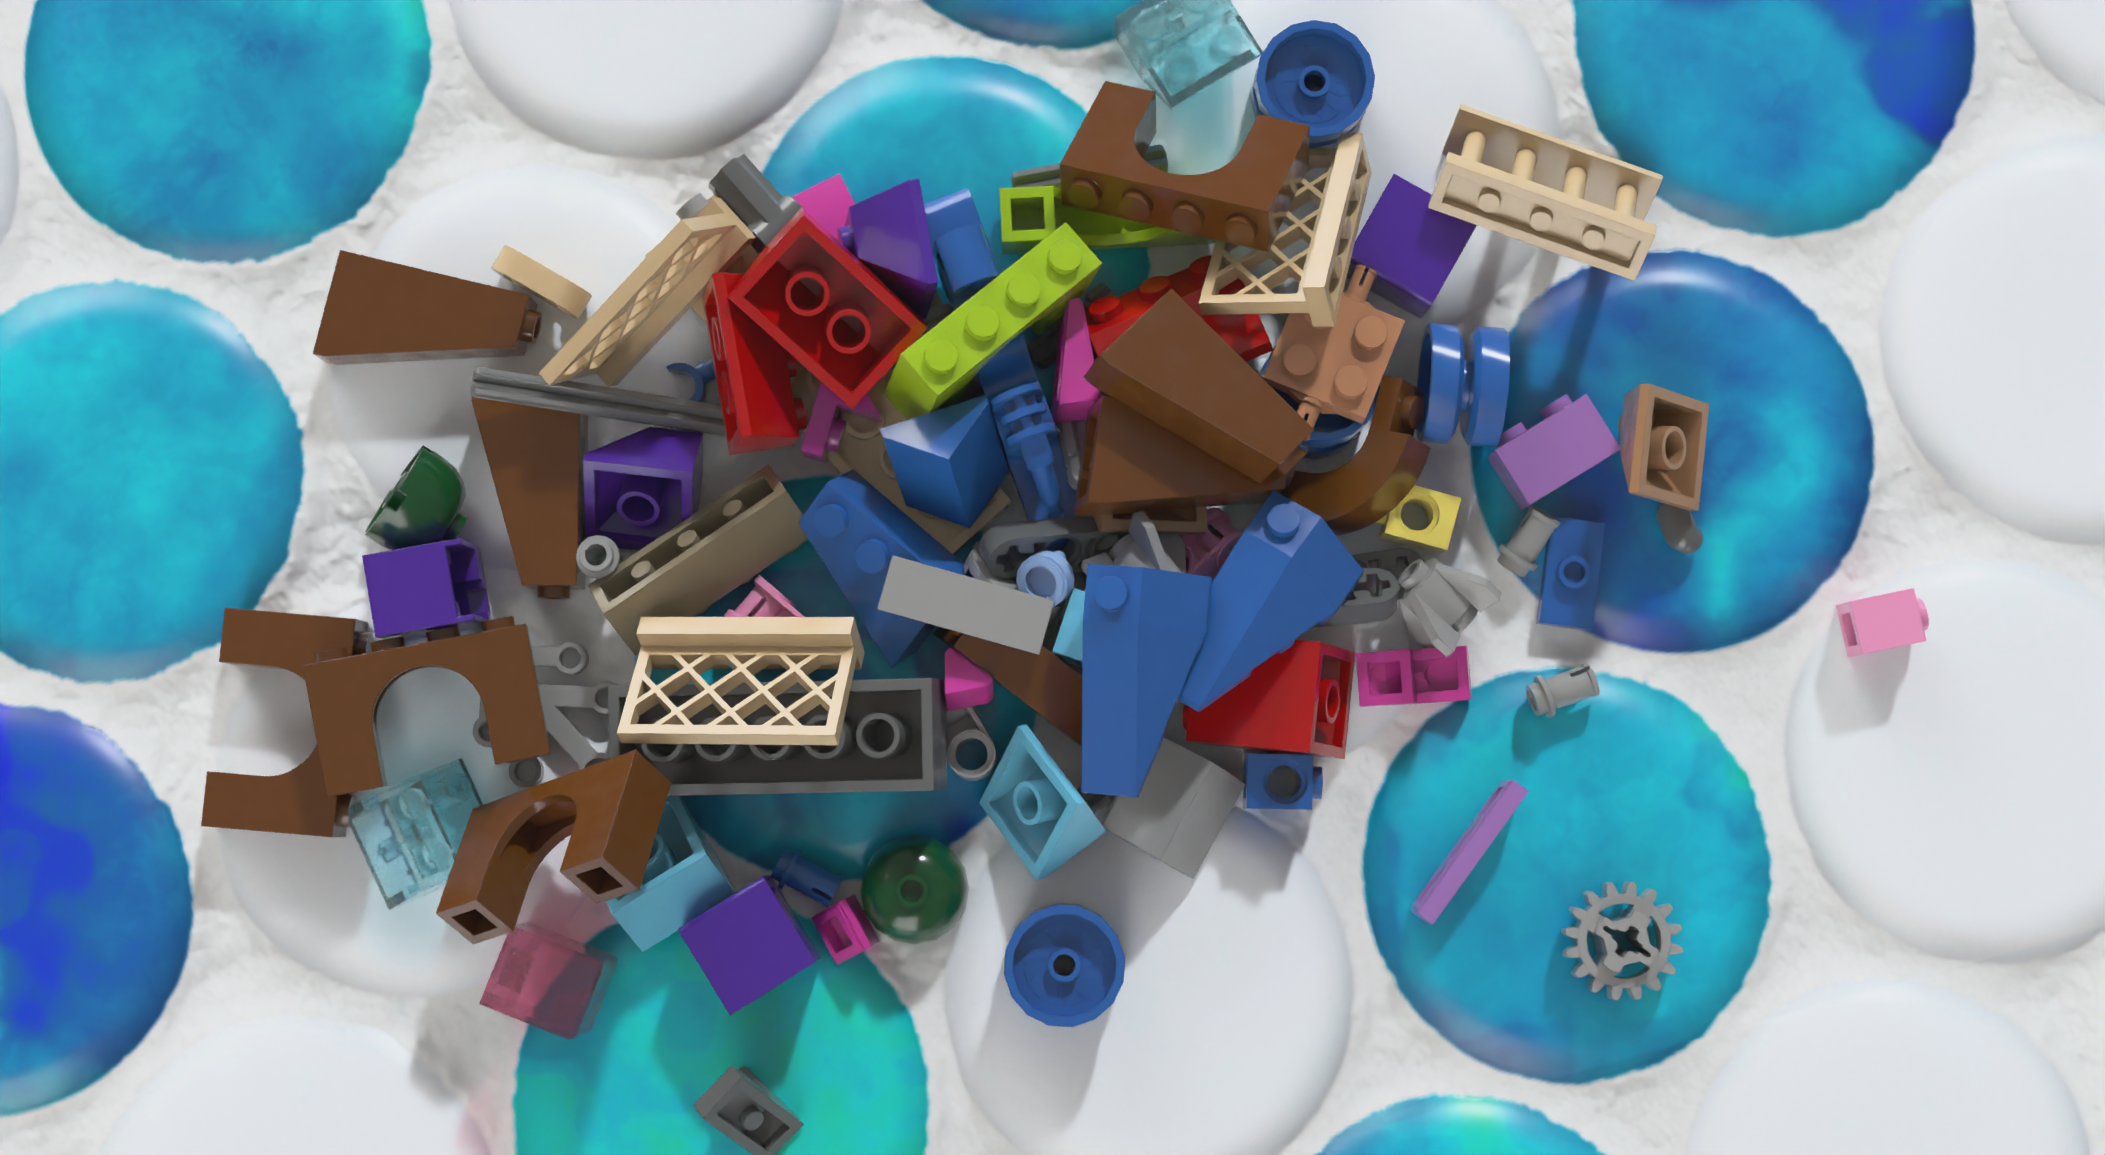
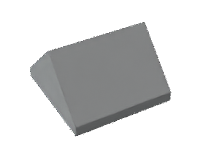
M1164 737L1139 798L1116 796L1101 824L1110 833L1194 879L1245 784L1213 762Z

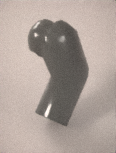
M1660 503L1657 508L1656 519L1665 542L1672 549L1679 550L1683 554L1696 552L1702 545L1703 534L1700 529H1697L1691 511Z

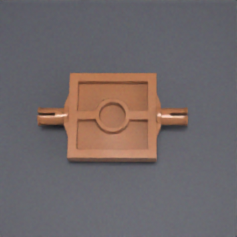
M1363 265L1355 266L1348 288L1342 294L1335 327H1313L1309 313H1289L1263 375V379L1272 388L1287 393L1299 404L1297 413L1303 419H1306V422L1312 428H1314L1320 413L1339 414L1358 423H1364L1405 323V320L1375 309L1366 301L1377 273L1369 268L1360 287L1359 282L1366 268ZM1311 434L1304 441H1309Z

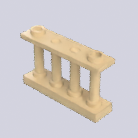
M1461 104L1442 150V154L1447 157L1431 194L1428 208L1635 281L1656 236L1657 225L1646 222L1644 219L1659 189L1663 175Z

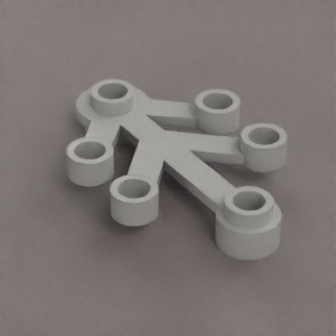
M565 642L559 647L531 645L535 667H557L565 674L577 675L588 666V652L578 643ZM575 648L580 653V663L574 668H566L562 661L563 654L568 649ZM601 682L595 687L539 684L547 731L579 765V770L608 760L609 754L598 753L557 707L594 708L597 712L608 715V708L605 709L600 706L598 695L608 686L618 685L611 682ZM480 697L479 719L473 726V736L478 744L492 748L491 741H486L482 736V728L487 723ZM538 757L511 762L509 766V777L517 786L533 787L543 779L544 766ZM530 761L534 764L536 772L531 780L525 782L519 778L517 770L522 762Z

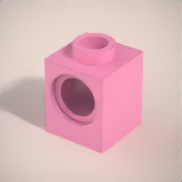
M1914 588L1836 605L1848 657L1927 641L1924 630H1927L1929 627L1928 612L1923 600L1916 598Z

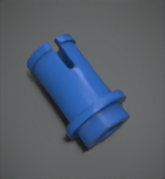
M785 848L770 875L771 878L779 881L777 887L782 889L784 885H787L828 908L843 880V876L836 875L800 856L802 850L798 848L795 853Z

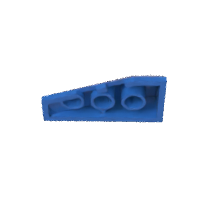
M1276 491L1271 493L1242 533L1212 582L1208 634L1201 651H1198L1185 680L1187 684L1179 701L1197 712L1202 711L1250 677L1251 671L1275 653L1282 654L1294 645L1295 639L1316 624L1319 626L1323 625L1336 615L1362 578L1364 570L1322 517Z
M1088 564L1083 612L1081 793L1139 798L1163 741L1165 727L1176 701L1180 700L1187 684L1185 680L1198 651H1201L1208 634L1212 589L1211 577L1145 567Z

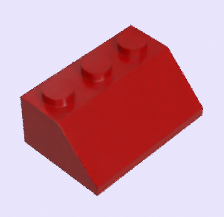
M802 207L767 244L728 295V298L851 409L860 402L898 361L900 354L910 347L927 329L923 318Z
M1212 255L1198 258L1190 264L1189 268L1169 276L1149 278L1141 283L1139 288L1120 296L1100 298L1094 301L1088 309L1084 310L1094 362L1104 350L1171 288L1245 362L1273 351V348L1258 314L1202 315L1199 299ZM1238 278L1220 289L1218 295L1235 294L1246 286Z
M720 272L711 275L702 296L729 456L794 446L800 438L799 430L806 429L803 401L801 397L793 398L790 377H796L797 375L796 359L728 298V295L744 274Z

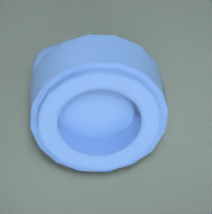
M1042 551L1022 562L1017 571L1016 583L1019 591L1053 600V607L1068 598L1074 588V574L1064 552Z

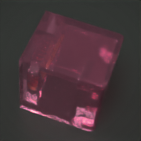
M533 923L516 924L514 931L508 933L479 1004L571 1040L591 1030L618 960L614 955Z

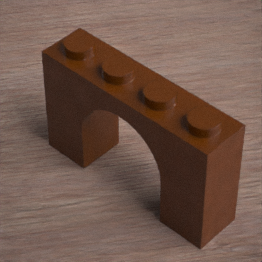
M1105 81L1060 162L1062 205L1269 252L1309 167L1310 125L1258 114L1241 150L1225 166L1197 175L1168 173L1153 167L1143 159L1157 132L1156 92Z
M225 608L219 662L240 666L287 669L305 680L302 665L316 663V652L348 647L350 656L372 652L370 643L374 642L372 632H367L368 622L353 618ZM316 745L313 752L302 764L291 771L279 775L260 776L207 771L201 826L321 837H346V828L352 827L355 822L357 799L356 795L353 794L327 797L318 747Z
M514 616L481 622L483 632L460 635L459 626L426 632L427 642L405 646L404 637H395L371 642L372 652L350 656L348 647L316 652V663L302 666L327 797L388 786L377 730L379 706L387 690L398 679L422 668L438 667L452 670L464 676L475 687L484 705L495 765L551 755L526 623L515 625Z
M633 750L473 808L436 914L472 944L513 932L529 883L536 869L549 852L570 835L571 837L559 872L596 904L640 890L671 782L637 750Z

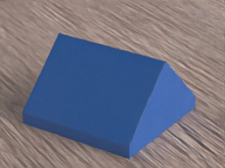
M986 395L880 429L906 506L967 528L973 526L1009 473Z

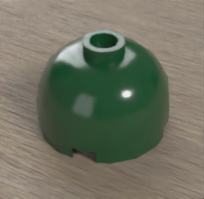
M422 445L401 473L402 477L393 490L389 491L365 531L367 537L389 550L456 539L468 519L467 516L460 513L466 493L464 481L457 469L444 457Z
M918 835L893 839L877 850L863 871L860 887L864 912L875 928L894 941L910 944L936 940L954 928L966 909L969 892L965 867L953 850L934 838Z

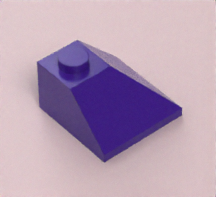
M913 179L850 206L845 226L838 227V241L925 320L938 285L920 180Z
M648 427L585 453L583 459L585 540L595 535L606 536L613 540L618 548L641 550L698 512L703 480V433Z

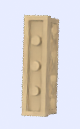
M1362 133L1341 134L1338 148L1309 149V167L1306 172L1313 168H1329V170L1310 183L1303 178L1298 188L1299 190H1297L1283 220V223L1289 228L1276 235L1269 252L1254 249L1236 260L1230 255V251L1239 245L1216 240L1199 299L1202 315L1309 313L1313 327H1335L1372 174ZM1311 200L1319 206V209L1302 220H1299L1292 214V212ZM1301 238L1309 244L1307 249L1291 259L1281 252ZM1269 258L1279 265L1259 279L1249 272ZM1291 277L1299 283L1297 293L1274 294L1271 291ZM1238 278L1247 285V287L1235 294L1218 295L1220 289Z
M721 198L711 199L695 217L681 219L547 363L539 372V375L549 385L592 374H597L608 387L618 385L704 294L713 273L725 272L757 237Z
M854 617L640 618L636 635L641 648L617 731L621 743L839 745L854 670H861L865 654ZM652 669H680V671L657 686L650 679ZM709 669L733 670L711 686L700 676ZM762 669L787 670L765 686L753 676ZM816 669H838V673L820 686H817L807 676ZM689 682H692L701 692L677 708L668 696ZM745 682L755 693L731 708L721 697ZM799 682L809 693L785 708L775 697ZM658 703L669 713L654 724H637L639 716ZM712 703L722 713L721 716L707 725H693L688 720ZM765 704L777 714L762 725H747L742 720ZM819 704L829 712L826 726H802L797 721V719Z

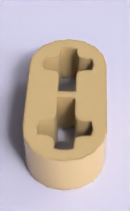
M507 245L503 246L491 267L493 271L576 319L580 318L592 297L589 292Z

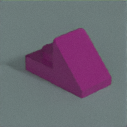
M821 382L801 447L803 455L807 458L826 463L829 450L839 451L847 421L839 419L841 412L882 423L881 416L868 393L851 409Z

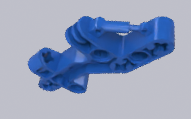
M968 188L924 203L933 256L952 311H955L1000 275ZM1021 332L993 356L976 375L983 396L986 395L1003 454L1027 520L1079 517L1073 514L1076 490L1068 482L1066 472L1068 468L1064 463L1063 453L1059 445L1058 431ZM1060 538L1053 541L1046 551H1062L1067 546L1069 538Z

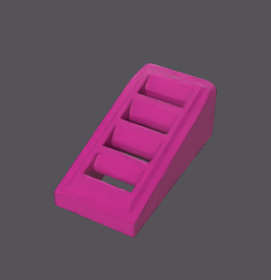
M1080 298L1069 299L1059 324L1051 415L1054 423L1086 420L1088 410L1101 398L1100 390L1092 386L1084 378V375L1094 363L1083 301L1080 302Z

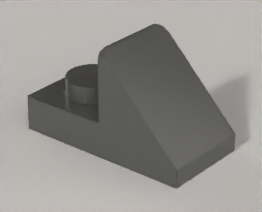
M731 1065L693 1105L705 1121L753 1155H775L804 1125L799 1117L745 1066L738 1070Z

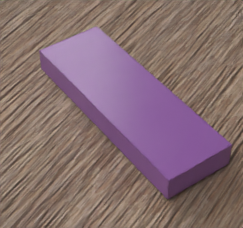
M1515 780L1500 782L1410 907L1413 914L1426 923L1434 924L1529 791Z

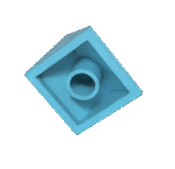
M1027 724L1018 726L979 803L1036 880H1040L1049 876L1107 831Z

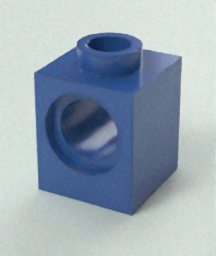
M1244 754L1243 783L1245 786L1243 788V809L1312 810L1313 799L1322 798V767L1313 766V755ZM1279 766L1288 767L1297 777V788L1287 798L1276 796L1269 787V776Z

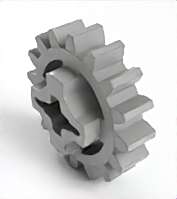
M1625 881L1621 888V893L1618 894L1613 882L1602 883V897L1600 898L1592 891L1586 890L1582 893L1587 904L1584 910L1569 907V914L1577 921L1575 927L1561 928V934L1573 938V945L1563 949L1562 955L1564 957L1577 958L1579 963L1570 972L1573 977L1580 978L1587 974L1591 976L1587 984L1589 991L1597 993L1606 984L1607 997L1609 999L1619 1000L1623 988H1626L1630 998L1638 1000L1642 996L1641 985L1645 984L1655 991L1662 988L1657 978L1659 972L1675 974L1676 969L1667 959L1669 954L1683 953L1682 947L1671 943V935L1682 931V927L1679 924L1666 922L1665 918L1673 910L1670 904L1664 903L1656 907L1653 905L1657 894L1655 890L1647 888L1638 897L1636 896V883ZM1615 904H1629L1627 909L1624 908L1618 917L1608 919L1598 914L1605 908ZM1650 922L1655 930L1656 947L1650 945L1646 929ZM1603 928L1614 931H1627V940L1632 943L1631 946L1640 952L1616 950L1617 942ZM1588 933L1594 937L1597 954L1593 960L1587 947ZM1636 962L1644 966L1641 971L1631 976L1614 977L1616 973L1621 972L1624 965Z

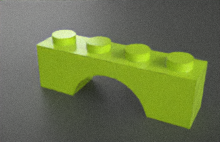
M1055 186L999 188L1003 255L1026 254L1065 222L1090 250L1216 243L1214 239L1062 205L1061 189Z

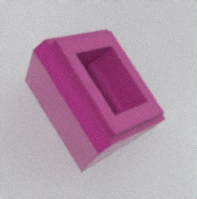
M949 647L945 652V699L947 711L989 703L994 697L993 677L958 650Z
M855 894L812 917V921L837 965L880 942Z

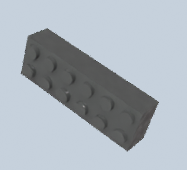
M945 679L852 680L839 745L621 743L617 731L630 686H608L609 759L637 750L671 782L668 796L947 790ZM813 681V682H814L817 686H820L821 684H823V683L826 682V681ZM760 682V683H761L763 686H765V685H767V684L770 683V682ZM797 682L775 698L787 708L809 692ZM742 683L721 698L733 708L755 692L746 683ZM686 684L668 696V698L678 708L701 691L694 684ZM658 703L641 714L637 724H654L669 713ZM712 703L688 720L693 725H707L721 716L722 713ZM765 704L742 720L747 725H762L777 714ZM819 704L797 719V721L802 726H826L829 712Z

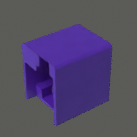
M1393 174L1355 241L1347 278L1351 280L1356 265L1366 266L1359 285L1362 286L1369 268L1373 269L1377 273V277L1374 279L1370 291L1422 319L1435 301L1477 225L1428 208L1431 197L1430 193Z
M462 538L362 555L376 638L404 637V641L427 638L426 632L442 628L459 626L460 631L482 628L481 622L492 619L480 548Z
M770 874L760 877L678 929L730 1016L821 959L820 954L782 892L777 887L774 879L770 877Z

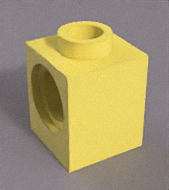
M1414 485L1406 497L1392 511L1375 522L1382 524L1378 538L1441 555L1448 550L1461 498ZM1415 503L1423 507L1427 514V525L1423 530H1411L1405 526L1401 519L1403 505Z

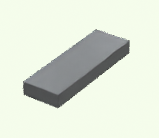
M892 555L877 609L1039 655L1054 601Z

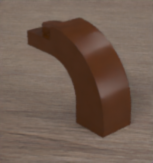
M1383 375L1368 435L1355 456L1341 467L1328 472L1308 473L1294 470L1290 485L1280 494L1322 517L1336 536L1358 531L1383 518L1413 488L1421 475L1431 449L1413 437L1415 429L1421 425L1424 417V392L1403 378Z

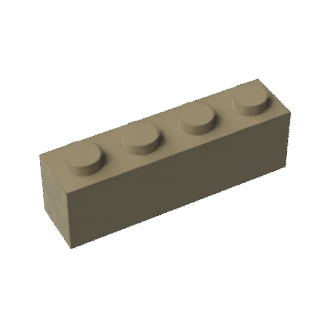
M768 464L620 563L611 575L596 579L588 587L605 618L636 656L641 648L636 635L641 617H694L703 613L714 602L741 584L751 581L763 569L784 555L794 552L802 543L807 541L808 537L798 523L803 513Z

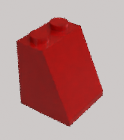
M1295 640L1292 647L1282 654L1275 653L1251 671L1250 677L1202 711L1197 712L1184 704L1182 723L1187 731L1186 741L1207 745L1345 759L1355 652L1320 641Z

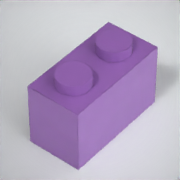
M1567 394L1539 411L1545 420L1528 430L1522 422L1511 427L1501 434L1498 443L1499 448L1487 456L1520 511L1621 450V447L1587 394L1573 403Z

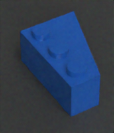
M854 469L828 481L798 522L891 669L914 654L935 628V625L877 609L892 555L973 578L971 573L965 574L964 563Z

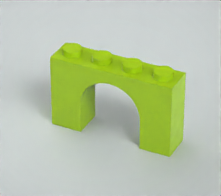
M1065 222L903 351L898 358L885 389V396L906 420L956 405L972 378L1011 340L1028 327L1037 336L1045 333L1047 328L1063 315L1069 299L1080 298L1081 301L1102 262Z

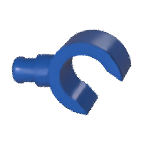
M712 358L707 362L703 360L694 367L686 363H673L666 366L672 373L692 377L695 381V392L689 400L704 402L707 393L706 384L716 378Z

